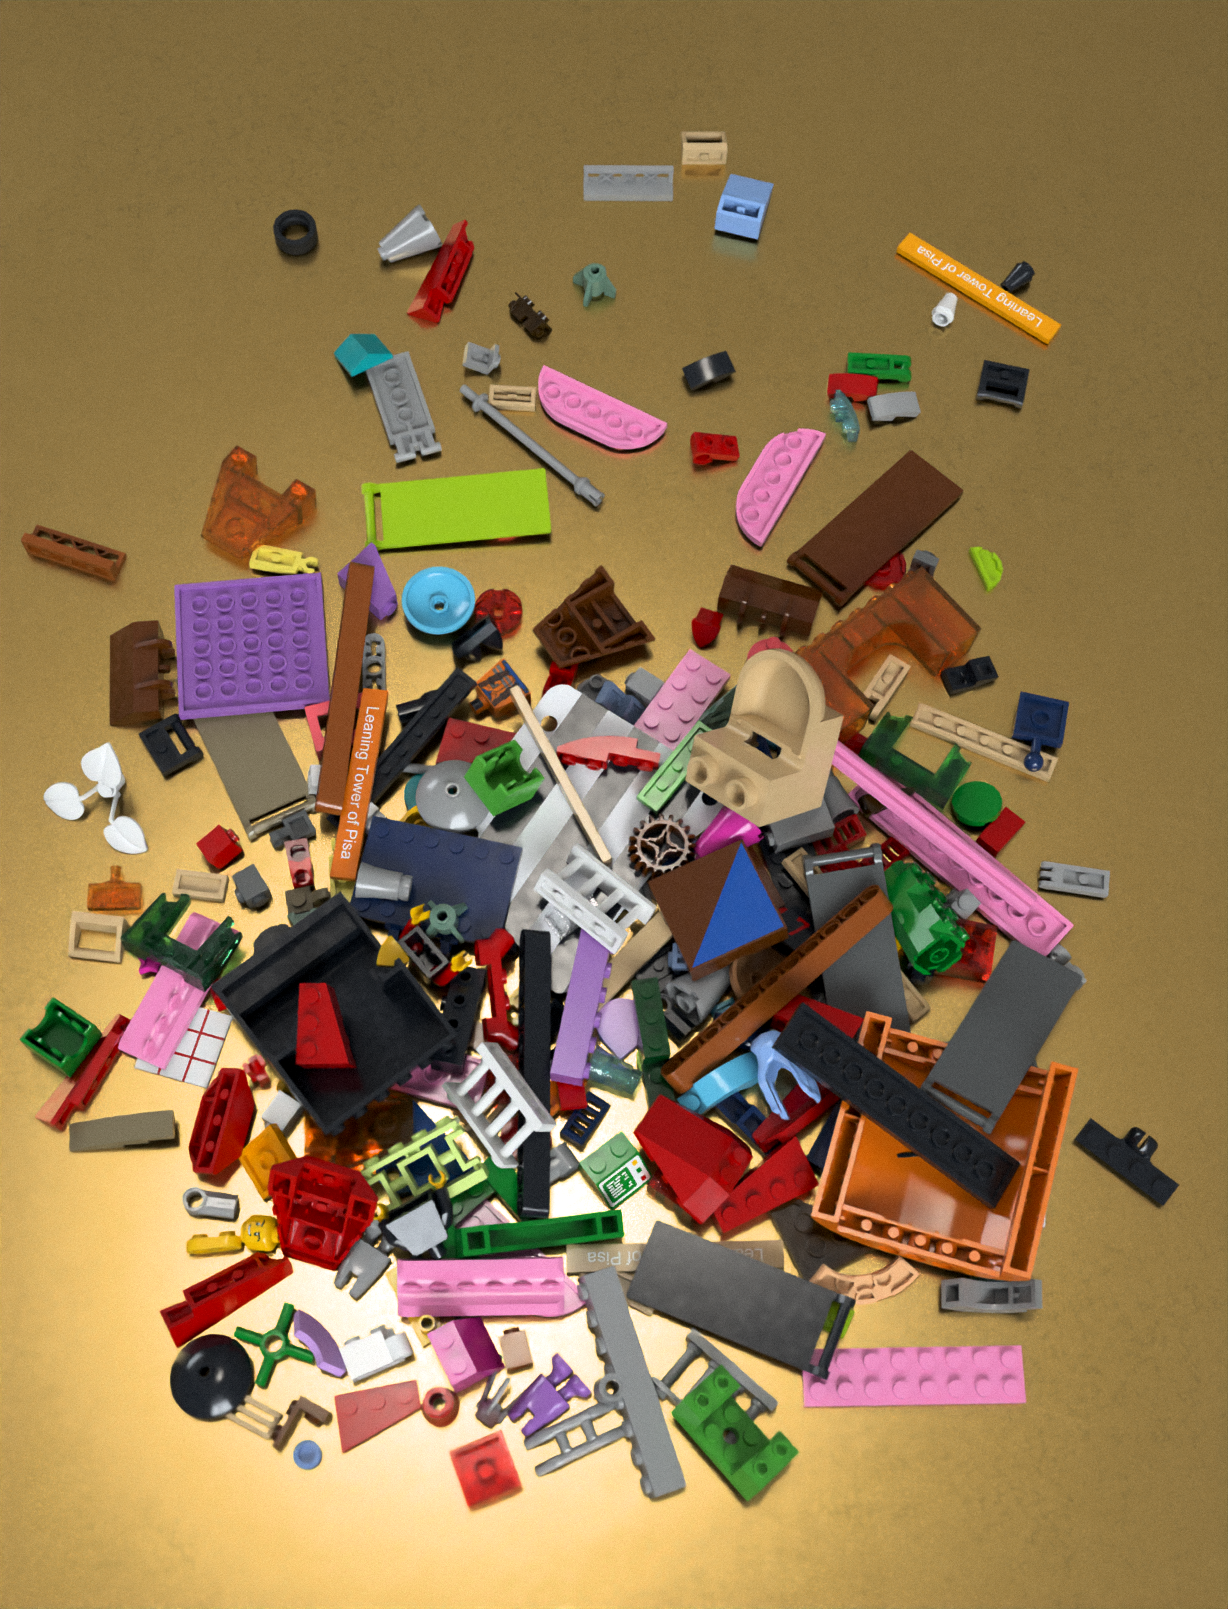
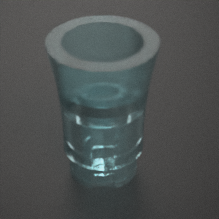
M597 1045L589 1061L591 1063L589 1079L586 1080L606 1085L620 1092L624 1090V1092L633 1095L643 1072L633 1068V1065L617 1058Z

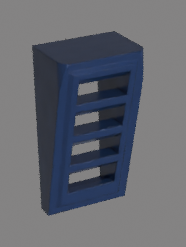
M590 1091L586 1094L587 1104L589 1101L597 1104L602 1108L600 1112L587 1105V1108L575 1109L560 1131L561 1137L581 1150L611 1107V1104ZM585 1109L596 1116L595 1119L592 1120L584 1115L582 1111ZM579 1117L586 1123L590 1124V1126L586 1128L582 1124L578 1123L576 1120ZM572 1126L584 1133L583 1136L572 1131Z

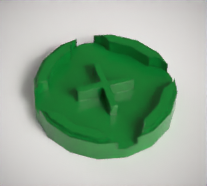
M973 781L965 783L956 789L952 797L951 807L959 821L970 826L979 827L984 826L985 823L990 821L992 823L998 818L1002 809V797L994 786L986 782Z

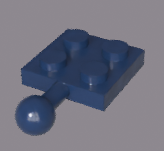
M1021 691L1018 697L1012 738L1032 742L1030 753L1024 758V766L1028 771L1036 772L1044 764L1043 757L1040 755L1041 745L1061 748L1063 744L1069 702Z

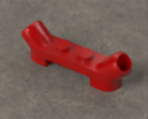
M496 928L488 939H475L474 942L476 966L486 965L492 1017L481 1019L484 1042L499 1043L508 1051H515L518 1048V1028L507 1020L506 1011L510 1010L509 996L504 993V984H507V973L505 968L502 969L501 959L515 941L508 931L503 928Z

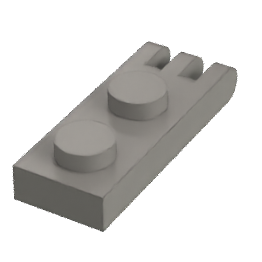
M1047 861L1041 862L1040 868L1050 871H1040V878L1049 880L1039 881L1040 888L1103 898L1108 896L1110 871Z

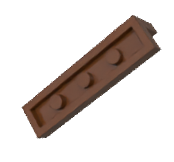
M38 524L32 534L25 532L21 539L26 552L114 581L127 557L124 552ZM41 533L48 535L51 537L52 541L41 538L39 536ZM70 542L74 548L62 545V543ZM91 549L95 551L96 555L84 551ZM113 556L118 559L115 563L114 561L105 558Z

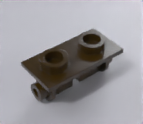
M515 292L518 299L509 303V311L520 322L528 317L523 325L531 335L538 338L544 334L543 329L545 327L551 331V327L547 324L549 319L542 311L539 310L536 313L532 309L535 304L526 295L522 298Z

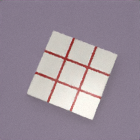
M199 1007L165 1070L139 1058L134 1068L207 1089L232 1022V1016Z

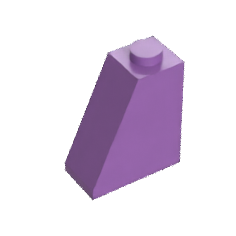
M371 542L351 562L375 566L369 611L382 620L386 615L389 616L396 610L398 603L396 592L377 548ZM349 563L337 573L339 585L344 589Z

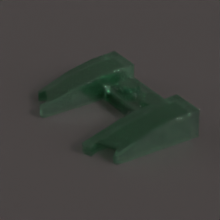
M886 712L862 746L858 756L905 787H913L915 793L943 809L972 763L964 759L959 752L961 748L955 743L937 772H931L893 748L913 717L905 715L904 718L890 715V712Z
M161 893L120 937L124 949L143 960H146L148 957L182 975L186 983L206 992L232 957L243 938L241 931L236 934L233 933L231 927L235 923L232 917L228 915L196 951L166 935L190 900L189 895L181 894L177 902L166 901V894Z

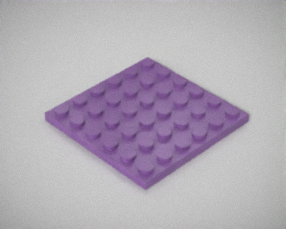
M321 572L174 585L180 720L305 709L304 707L330 701Z

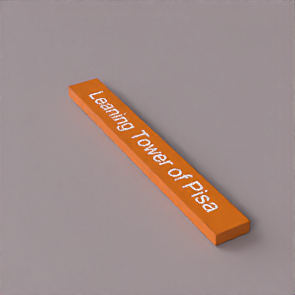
M363 688L330 872L331 879L356 882L389 697L388 690Z

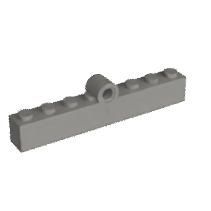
M615 1266L584 1275L578 1279L577 1291L582 1301L585 1300L588 1309L586 1311V1319L590 1328H594L597 1337L594 1339L596 1350L599 1355H603L606 1364L603 1366L604 1375L599 1377L594 1383V1396L600 1403H614L616 1409L621 1411L624 1420L621 1421L622 1430L625 1437L630 1438L633 1447L630 1450L631 1458L635 1466H639L642 1475L639 1478L640 1485L644 1494H648L649 1499L686 1487L687 1484ZM607 1382L612 1384L614 1388L613 1394H609L606 1391Z

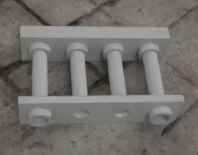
M694 1327L685 1337V1340L688 1342L686 1351L660 1381L655 1375L652 1376L657 1396L662 1400L667 1397L677 1406L683 1399L679 1398L669 1388L695 1356L699 1357L702 1354L710 1361L707 1364L709 1367L684 1398L722 1364L740 1385L731 1395L733 1399L738 1393L742 1394L743 1392L752 1398L750 1401L752 1405L746 1411L752 1420L760 1412L764 1413L765 1410L770 1414L779 1404L775 1398ZM730 1431L724 1440L728 1444H735L736 1436Z

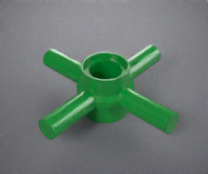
M284 1302L275 1329L268 1330L264 1334L237 1326L235 1329L234 1337L259 1345L260 1351L264 1355L254 1383L256 1385L265 1387L274 1361L283 1358L285 1355L310 1363L314 1361L315 1357L310 1350L290 1344L289 1337L285 1333L295 1307L290 1303ZM275 1337L281 1338L282 1345L280 1349L275 1352L269 1351V1341Z

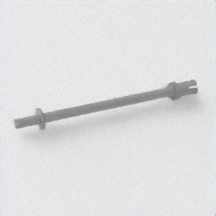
M466 384L460 388V392L473 402V411L483 410L571 482L574 485V492L576 494L583 495L594 506H598L602 502L605 494L595 488L587 477L579 478L487 402L488 395L486 393H482L479 396Z

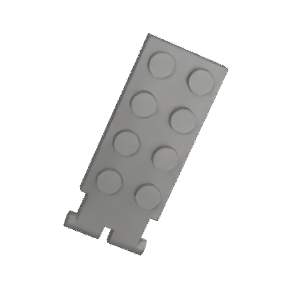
M409 352L393 355L392 359L366 370L365 372L390 445L395 444L398 452L394 454L396 463L416 458L415 451L420 450L422 456L442 451L440 442H435L432 436L435 433V427Z

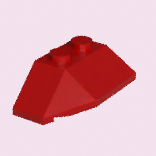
M221 1068L218 1076L202 1095L188 1145L190 1160L193 1164L192 1171L194 1173L217 1175L242 1154L255 1102L246 1073L241 1068Z

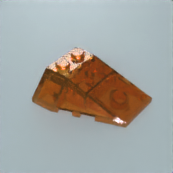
M389 1089L391 1094L380 1103L374 1100L366 1106L369 1109L366 1114L358 1120H355L354 1117L344 1123L347 1128L335 1137L332 1134L325 1137L304 1110V1156L309 1155L347 1168L362 1165L366 1160L375 1155H378L380 1159L389 1154L387 1149L399 1142L405 1145L412 1141L413 1096Z

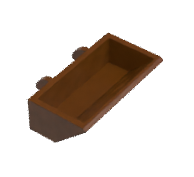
M731 564L725 575L718 597L717 610L738 615L737 623L741 625L744 618H748L763 624L781 628L779 636L784 637L786 630L810 636L823 591Z
M158 620L132 622L110 635L111 726L158 723L164 720V700L175 696V689H171L173 688V683L164 680V673L170 672V666L163 665V660L175 656V649H171V641L163 639V631Z

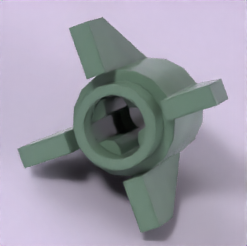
M591 263L573 276V283L583 286L586 291L583 306L588 307L592 296H599L603 292L604 295L611 298L616 296V289L606 275V267L601 264Z
M430 900L427 904L432 909L429 917L431 924L425 934L431 940L438 933L443 935L452 933L462 944L465 940L457 931L459 925L458 917L468 909L467 905L464 902L454 906L448 904L436 905ZM443 916L447 917L444 921L440 920Z

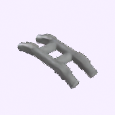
M597 1403L524 1439V1446L529 1450L555 1437L562 1453L536 1465V1474L540 1477L591 1451L624 1437L621 1425L597 1435L591 1419L616 1409L614 1403ZM581 1425L587 1441L572 1448L566 1431Z

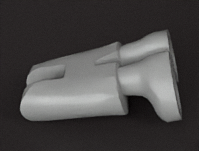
M373 1220L371 1225L366 1228L362 1239L360 1238L351 1247L350 1252L341 1262L333 1282L338 1288H342L352 1272L358 1275L349 1291V1295L355 1299L375 1281L391 1261L387 1254L394 1246L388 1244L384 1236L377 1248L372 1246L382 1233L378 1227V1220Z

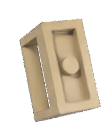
M681 132L682 164H726L727 139L725 132ZM687 141H720V143H687Z
M73 911L70 923L68 956L121 963L129 928L125 917ZM81 929L116 933L115 952L79 948L78 942Z

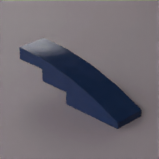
M739 1092L732 1094L713 1107L732 1128L764 1157L782 1144L779 1141L767 1152L763 1153L752 1138V1133L761 1125L766 1117L754 1104H749Z

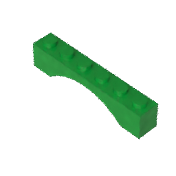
M621 1209L541 1220L464 1227L454 1230L457 1258L625 1237Z

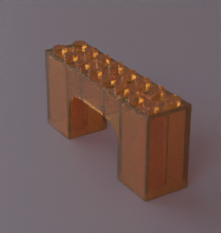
M920 567L915 572L911 570L906 573L899 583L896 584L894 582L890 584L882 595L873 596L862 609L860 607L854 609L846 620L837 621L826 634L820 633L809 646H801L795 654L804 658L820 677L824 687L826 706L844 715L838 740L841 743H845L864 729L874 708L873 703L849 679L846 673L848 669L882 646L897 645L908 650L933 677H936L944 669H947L969 653L982 628L923 567Z

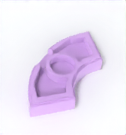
M298 1309L293 1315L294 1336L308 1346L316 1359L318 1368L341 1377L346 1372V1367L336 1341L319 1321Z

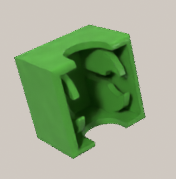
M516 740L476 756L464 776L493 817L532 799L545 779L537 767L531 773L524 770L520 762V754L523 749Z

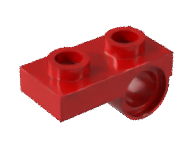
M694 432L690 436L693 463L697 465L708 464L713 459L737 461L740 457L736 436Z

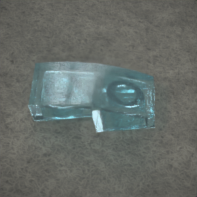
M835 390L834 399L830 400V412L835 414L836 422H842V431L847 433L848 442H856L860 426L855 410L846 395L841 390Z

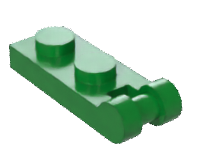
M848 352L847 373L869 375L878 379H893L903 383L911 381V371L909 370V367H911L910 356Z

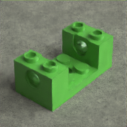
M721 1364L674 1408L671 1414L748 1502L796 1457L799 1451L781 1431H778L769 1440L731 1396L740 1385ZM725 1430L735 1434V1444H728L724 1440L723 1432Z

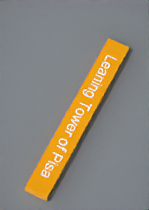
M909 233L897 247L896 252L1047 345L1060 330V323L912 233Z

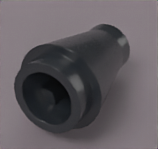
M1025 261L1017 263L1006 279L1000 284L1001 288L1011 293L1032 281V277L1035 275L1033 268Z

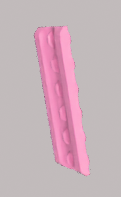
M193 912L187 919L121 1037L118 1049L165 1070L240 932Z
M564 1256L439 1258L436 1260L433 1258L397 1259L398 1316L421 1317L426 1314L431 1316H491L564 1313Z

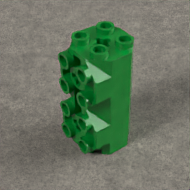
M901 860L896 861L884 871L888 898L893 904L891 916L894 934L914 969L923 975L931 974L929 970L936 969L938 973L944 972L961 959L962 952L960 948H964L965 942L970 936L956 922L959 919L957 914L950 907L946 909L943 905L947 902V898L934 886L937 883L935 878L928 871L924 873L915 861L912 863H904Z

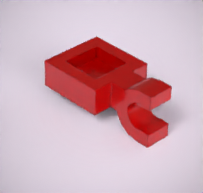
M255 1054L247 1058L248 1064L247 1062L241 1064L253 1083L258 1081L261 1088L271 1083L265 1070L266 1063L261 1054L258 1056Z

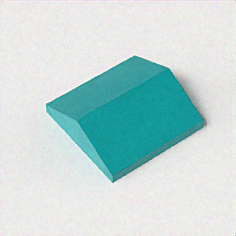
M350 334L334 352L336 359L352 377L393 358L392 353L375 334Z

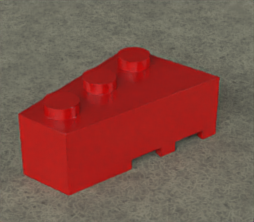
M798 994L774 1015L770 1025L775 1030L782 1032L799 1004L803 1002L855 1040L864 1018Z

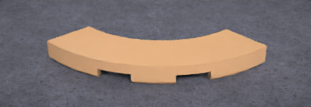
M897 1255L883 1268L864 1275L843 1274L834 1271L823 1263L810 1279V1282L856 1300L855 1304L860 1305L875 1303L878 1300L898 1294L909 1286L920 1273L902 1257Z

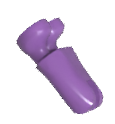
M558 1352L552 1356L553 1368L550 1374L545 1377L540 1373L521 1394L507 1414L514 1421L518 1416L525 1413L527 1408L531 1410L535 1416L532 1419L530 1418L520 1430L525 1436L541 1429L570 1407L567 1400L576 1395L588 1397L592 1393L576 1373L557 1391L555 1386L573 1372V1369Z

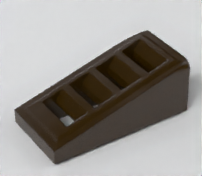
M913 787L901 788L910 797L915 792ZM865 794L857 800L863 814L867 818L888 809L870 794Z

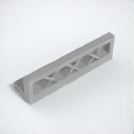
M584 165V201H673V166ZM588 174H599V176L588 177ZM613 174H621L622 176H620V177H614V176H612V175H613ZM644 174L643 177H636L634 175ZM668 174V177H658L657 175Z

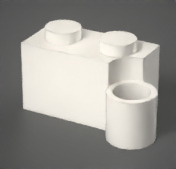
M385 1324L371 1329V1335L362 1339L359 1336H355L344 1341L345 1346L339 1348L351 1381L355 1383L403 1362L406 1357L412 1355L414 1352L406 1332L395 1334L392 1327L387 1329Z

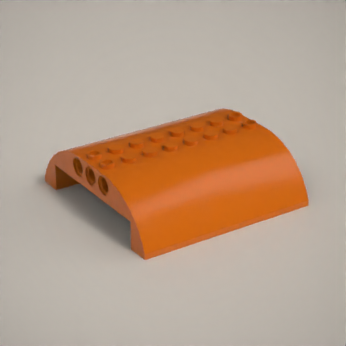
M866 1011L858 1043L920 1088L948 1043L890 1028L891 1017ZM1052 1061L1047 1070L1030 1066L990 1135L984 1132L981 1126L947 1108L1021 1163L997 1206L993 1209H989L919 1156L898 1158L897 1154L912 1151L842 1100L811 1217L822 1226L841 1236L891 1254L976 1277L1003 1281H1029L1034 1267L1078 1068ZM934 1082L932 1087L987 1118L992 1115Z

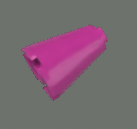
M724 805L695 842L696 847L693 848L696 854L695 860L743 839L746 847H749L761 841L764 836L755 824Z

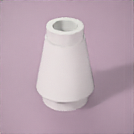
M946 293L932 310V319L935 324L947 326L953 321L957 303V296L955 294Z

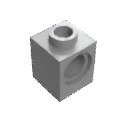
M639 667L635 673L631 672L624 683L626 685L625 694L634 696L647 708L664 685V681Z

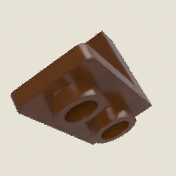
M300 1395L298 1400L293 1399L286 1411V1414L289 1416L284 1425L279 1424L271 1437L274 1443L271 1447L278 1451L281 1450L302 1411L306 1412L304 1418L316 1425L320 1421L327 1424L332 1413Z

